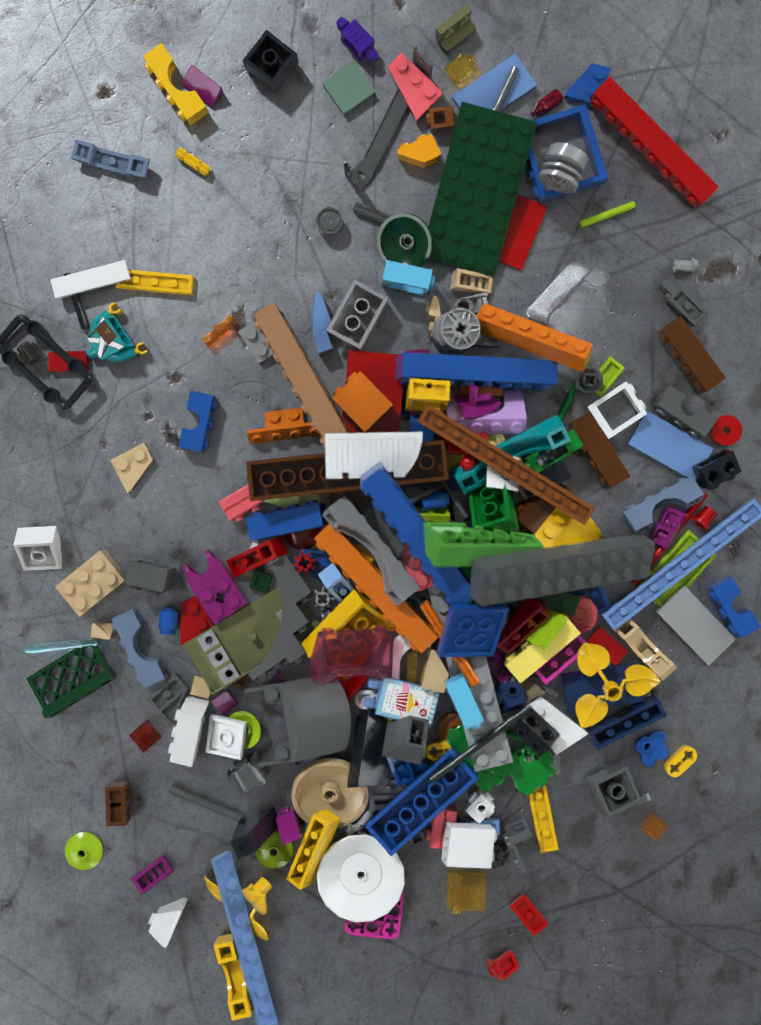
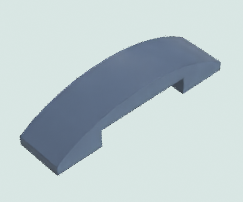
M77 139L71 155V159L108 172L143 179L146 177L150 163L148 158L133 154L129 156L99 148L92 143Z

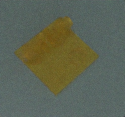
M448 872L447 910H453V914L456 915L461 914V911H485L486 872Z

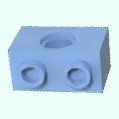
M333 563L318 574L328 591L340 603L355 589L353 584Z

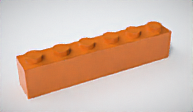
M483 303L476 315L480 322L481 334L582 373L591 358L592 343L489 304Z

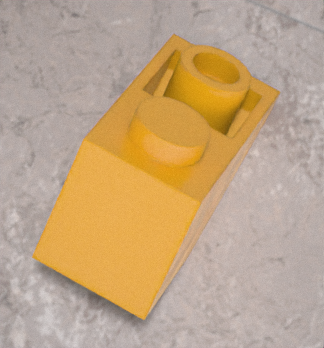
M432 133L429 135L423 134L410 144L409 142L404 143L397 150L398 160L421 168L440 161L442 156Z

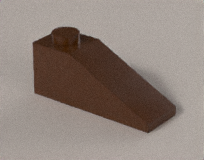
M559 484L560 487L564 488L568 492L571 490L570 487L563 484ZM537 495L532 496L515 506L517 521L527 531L534 534L556 507Z

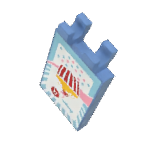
M384 676L383 681L369 677L368 688L378 689L376 699L364 697L363 707L375 708V715L395 720L410 715L428 719V728L432 727L440 692L422 688L420 684Z

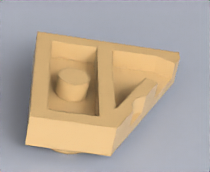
M142 443L110 460L127 493L132 492L135 484L142 478L145 470L154 461L146 443Z

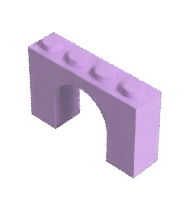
M503 390L502 409L500 411L472 419H464L454 399V395L465 394H461L460 391H450L445 415L472 432L492 435L520 434L526 431L527 416L522 390Z

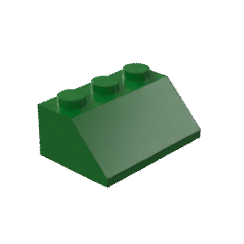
M486 480L482 486L468 492L473 528H475V525L483 526V530L493 531L496 528L501 529L507 534H510L511 531H519L513 490H507L506 484L503 489L486 487Z

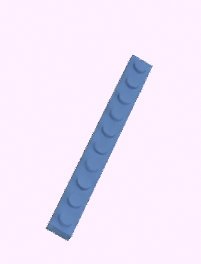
M755 498L750 499L607 609L601 616L612 630H616L760 519L761 506Z
M225 851L212 858L211 862L256 1024L279 1025L232 854L230 851Z

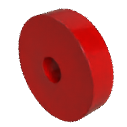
M731 415L719 416L709 431L710 437L718 445H732L742 435L741 423ZM724 427L728 428L727 434L723 432Z

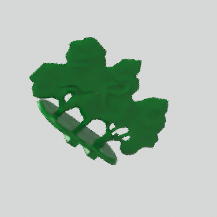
M463 724L455 729H449L447 737L448 744L450 746L454 745L460 753L468 748ZM506 729L507 739L509 737L522 741V748L517 751H511L512 763L477 771L479 777L476 780V785L483 793L491 790L493 785L498 786L502 784L505 776L509 775L513 778L516 788L527 796L536 789L546 785L548 777L554 776L557 769L552 765L553 755L551 751L547 750L539 757L513 731ZM521 751L522 755L517 756V754ZM525 751H527L526 754H530L531 762L526 761L524 757ZM534 755L538 756V760L534 759ZM470 756L466 760L473 766L472 758Z

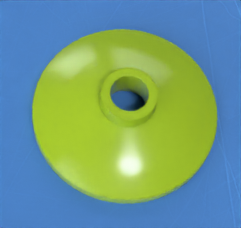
M237 711L229 716L232 719L248 722L245 749L256 745L262 733L258 719L247 711Z
M275 830L258 849L256 856L260 863L268 868H281L292 858L293 843L290 842L283 845L279 830ZM271 849H276V850H277V853H276V854H272V853L270 852V850H271Z
M90 832L76 833L68 840L65 846V857L68 863L78 870L94 868L103 856V845L100 839ZM83 850L85 852V856H81L79 854V851Z

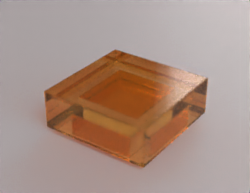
M651 812L640 828L655 840H658L668 825Z

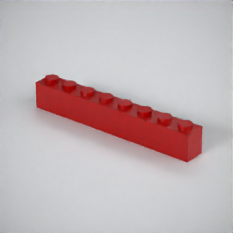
M610 76L589 98L592 106L596 110H600L605 115L606 120L610 124H614L619 129V133L623 137L628 138L632 142L633 147L637 151H641L646 156V160L651 165H655L660 170V174L673 183L675 190L682 192L687 197L686 200L689 204L699 207L719 188Z

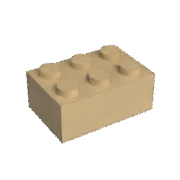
M105 549L98 551L55 586V588L77 615L81 617L123 585L126 580V574Z

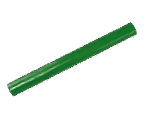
M574 380L558 412L561 422H563L577 392Z

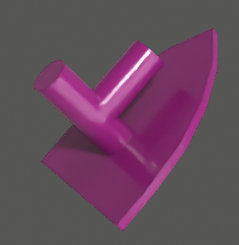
M476 385L470 386V394L454 395V399L464 419L489 415L496 411L502 402L491 398L490 393L477 394L478 386Z

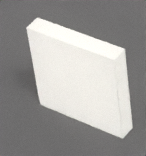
M214 714L210 715L206 753L242 760L244 758L248 722Z

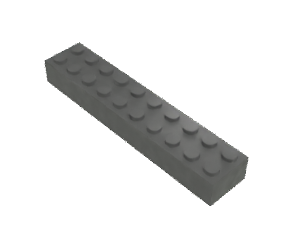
M640 533L476 558L472 562L469 596L482 607L649 578L655 542Z

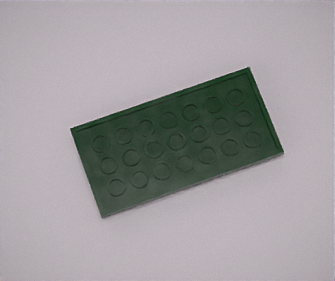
M466 102L461 103L428 226L433 238V249L429 259L495 276L536 129V121Z

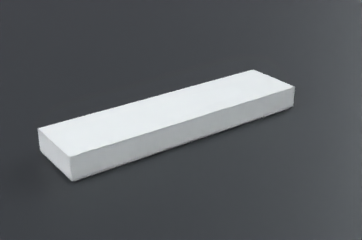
M122 260L50 280L55 298L61 299L129 281L131 277L127 262Z

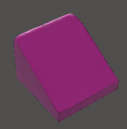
M228 688L211 701L222 715H225L239 704Z

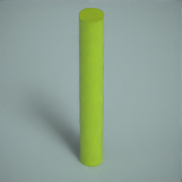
M631 201L580 220V227L584 228L635 209V202Z

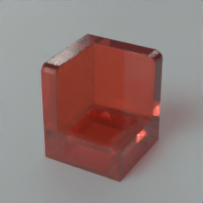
M148 719L129 735L143 753L161 738V735Z

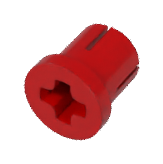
M704 506L697 516H693L691 521L699 529L707 531L710 528L711 522L716 518L717 513L711 507Z

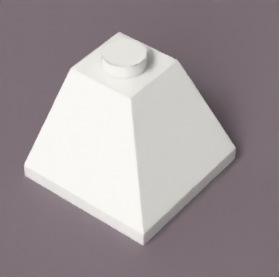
M185 897L160 907L157 913H152L148 924L151 927L148 932L164 948L167 947L188 899Z

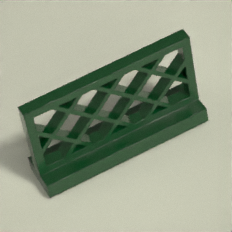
M91 638L26 679L43 709L42 714L44 718H53L117 677L110 670L94 639ZM89 645L93 649L92 658L83 656L84 649ZM71 656L78 657L75 668L67 666L68 658ZM82 658L91 661L88 671L79 669ZM94 662L101 663L104 669L99 674L92 673ZM55 666L62 667L59 678L50 676L52 668ZM65 669L74 670L72 681L63 679ZM78 672L87 674L86 680L82 684L76 683ZM39 676L46 677L43 688L36 686L35 678ZM49 678L58 680L55 691L47 689ZM62 682L71 684L69 692L66 694L59 692ZM46 692L54 694L53 701L48 705L44 700Z

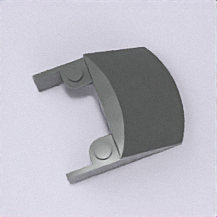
M334 672L261 684L244 689L245 693L263 690L267 702L271 704L283 703L289 742L276 746L274 750L275 757L264 758L257 763V767L288 762L294 763L347 749L352 733L351 705L344 686L341 685Z

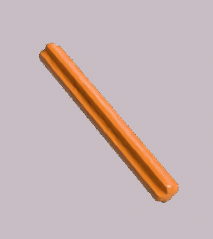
M426 600L419 606L439 638H441L444 624L430 602ZM452 657L472 687L480 683L478 676L465 657Z

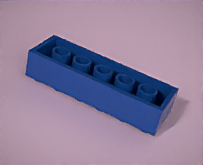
M454 745L365 825L390 856L396 853L478 779L479 773L475 772L473 766L467 760H464L435 783L430 780V775L460 754Z

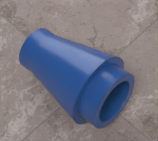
M438 491L420 500V508L423 512L446 509V507L450 506L449 496L446 491Z

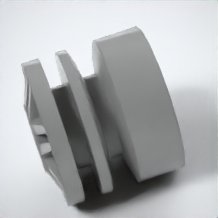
M553 143L549 146L545 157L546 163L542 165L538 180L551 190L561 193H575L581 180L580 174L584 172L588 162V156L584 151L573 145Z
M452 309L439 316L434 322L432 329L433 340L439 348L446 352L452 353L467 349L474 345L479 338L481 331L480 322L476 315L468 309ZM461 327L462 331L457 332L456 328Z

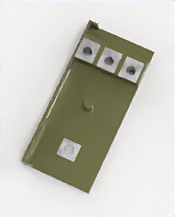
M279 587L183 644L212 695L254 670L270 652L277 639L282 621L283 607ZM307 603L302 606L301 604L297 605L310 624L307 626L308 630L301 635H294L298 642L307 638L320 624ZM206 637H212L213 642L207 643ZM217 653L223 655L221 660L216 659ZM231 670L233 675L227 676L225 672Z

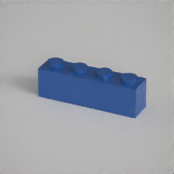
M317 500L307 501L305 506L293 504L289 505L286 510H281V508L270 509L268 514H264L263 511L252 513V517L246 518L250 541L325 527L328 525L327 520L322 515L326 511L325 504L318 503Z

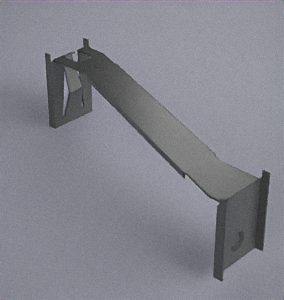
M416 46L413 50V64L430 79L432 77L433 64L430 66L417 52ZM397 89L364 156L365 158L355 168H352L347 161L344 163L345 175L348 173L352 177L351 181L354 184H357L358 180L360 192L363 191L364 186L371 180L408 107L399 89ZM361 171L365 175V178L362 179L357 172Z

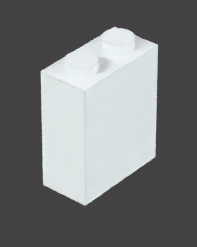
M446 822L442 862L446 867L491 869L492 862L495 859L493 849L494 843L497 841L496 830L490 824Z

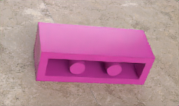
M579 634L537 669L535 673L546 685H549L577 661L579 648L587 642Z

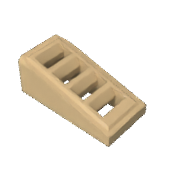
M457 268L452 274L451 290L478 294L487 292L488 295H491L493 276ZM467 277H470L469 286L466 285ZM475 278H478L477 287H474ZM483 279H486V280H485V288L483 289V288H482V280H483Z

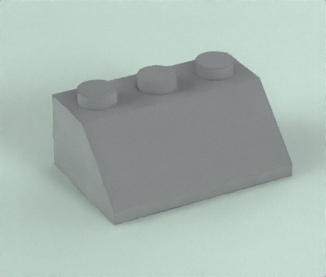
M354 279L326 331L344 344L357 351H362L388 303V298Z

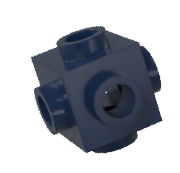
M507 680L500 683L496 691V697L504 713L522 708L526 703L525 691L519 685L518 680L513 682Z

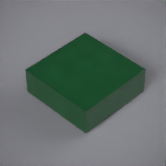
M255 569L249 587L267 593L273 575Z

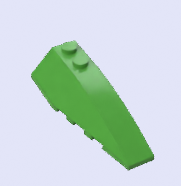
M424 522L423 525L425 552L435 567L472 566L473 559L544 548V545L532 534L514 531L507 534L501 529L496 528L493 531L483 530V526L475 525V528H468L465 523Z

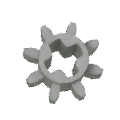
M324 586L320 592L315 589L314 592L317 595L311 597L312 600L316 601L314 607L319 605L322 611L326 605L331 608L332 605L329 601L335 600V597H331L330 592L325 591ZM319 594H321L322 596H323L324 594H326V595H327L326 600H327L328 602H325V601L319 602V599H320Z

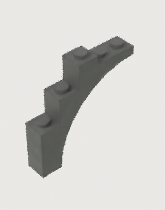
M286 555L269 565L281 591L282 621L277 639L270 652L248 674L254 682L257 680L261 682L269 676L267 673L272 669L277 671L283 667L285 660L291 666L293 664L297 666L305 660L304 656L307 655L294 635H301L308 630L307 626L310 624L297 605L301 604L302 606L310 601L312 592Z

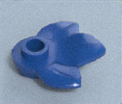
M653 731L648 736H642L636 740L635 747L637 752L641 754V761L644 765L652 768L656 760H665L669 757L670 751L663 744L667 733Z

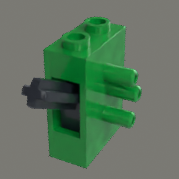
M572 429L567 431L570 442L554 450L533 452L524 457L522 461L524 462L523 464L540 473L584 445L575 430Z

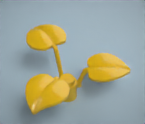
M582 644L577 654L579 669L587 676H593L598 671L605 682L603 686L605 695H598L596 698L592 694H585L577 700L575 711L580 727L587 728L601 721L608 712L607 702L601 699L619 700L624 684L629 694L642 696L658 685L660 679L648 667L635 664L625 670L626 679H622L620 686H618L616 682L608 681L601 669H605L609 665L610 656L608 651L597 644Z
M205 875L204 879L208 890L214 898L223 903L219 887L208 880L207 875ZM261 877L254 885L251 883L248 887L242 889V894L253 906L249 916L253 934L268 941L270 938H268L264 928L254 921L256 911L262 915L266 914L265 895L272 889L271 884Z

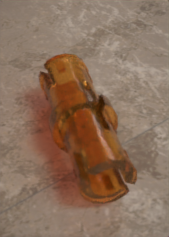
M229 314L221 323L215 324L214 329L201 339L210 348L219 338H224L226 336L225 333L238 324V322Z

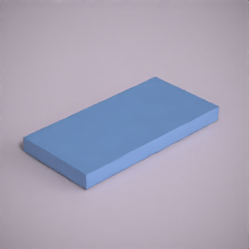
M515 53L452 96V100L459 110L462 102L493 109L512 66L517 67L519 71L500 112L535 89L537 84Z
M646 411L647 414L641 418L627 445L686 478L692 476L696 481L692 466L707 459L714 448Z

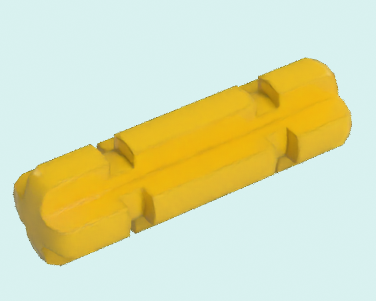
M181 147L176 151L175 156L179 160L184 161L185 164L196 171L199 170V173L204 176L209 174L211 170L209 165L203 163L192 154L187 153Z

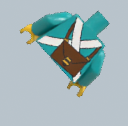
M111 303L108 311H103L92 320L90 333L87 336V341L91 347L86 351V354L92 360L99 357L101 360L108 359L110 362H123L135 357L136 354L145 355L148 350L143 352L138 350L140 346L145 345L142 342L138 343L136 348H132L134 346L133 342L116 318L122 314V309L113 311L117 307L116 303Z

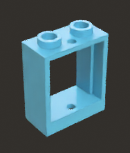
M386 260L382 287L427 296L428 291L432 292L435 276H432L433 270Z
M460 673L445 680L447 690L465 729L470 728V730H474L482 726L481 722H484V719L463 674Z

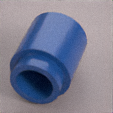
M164 606V609L159 611L158 629H160V634H175V630L178 628L179 611L175 610V607Z

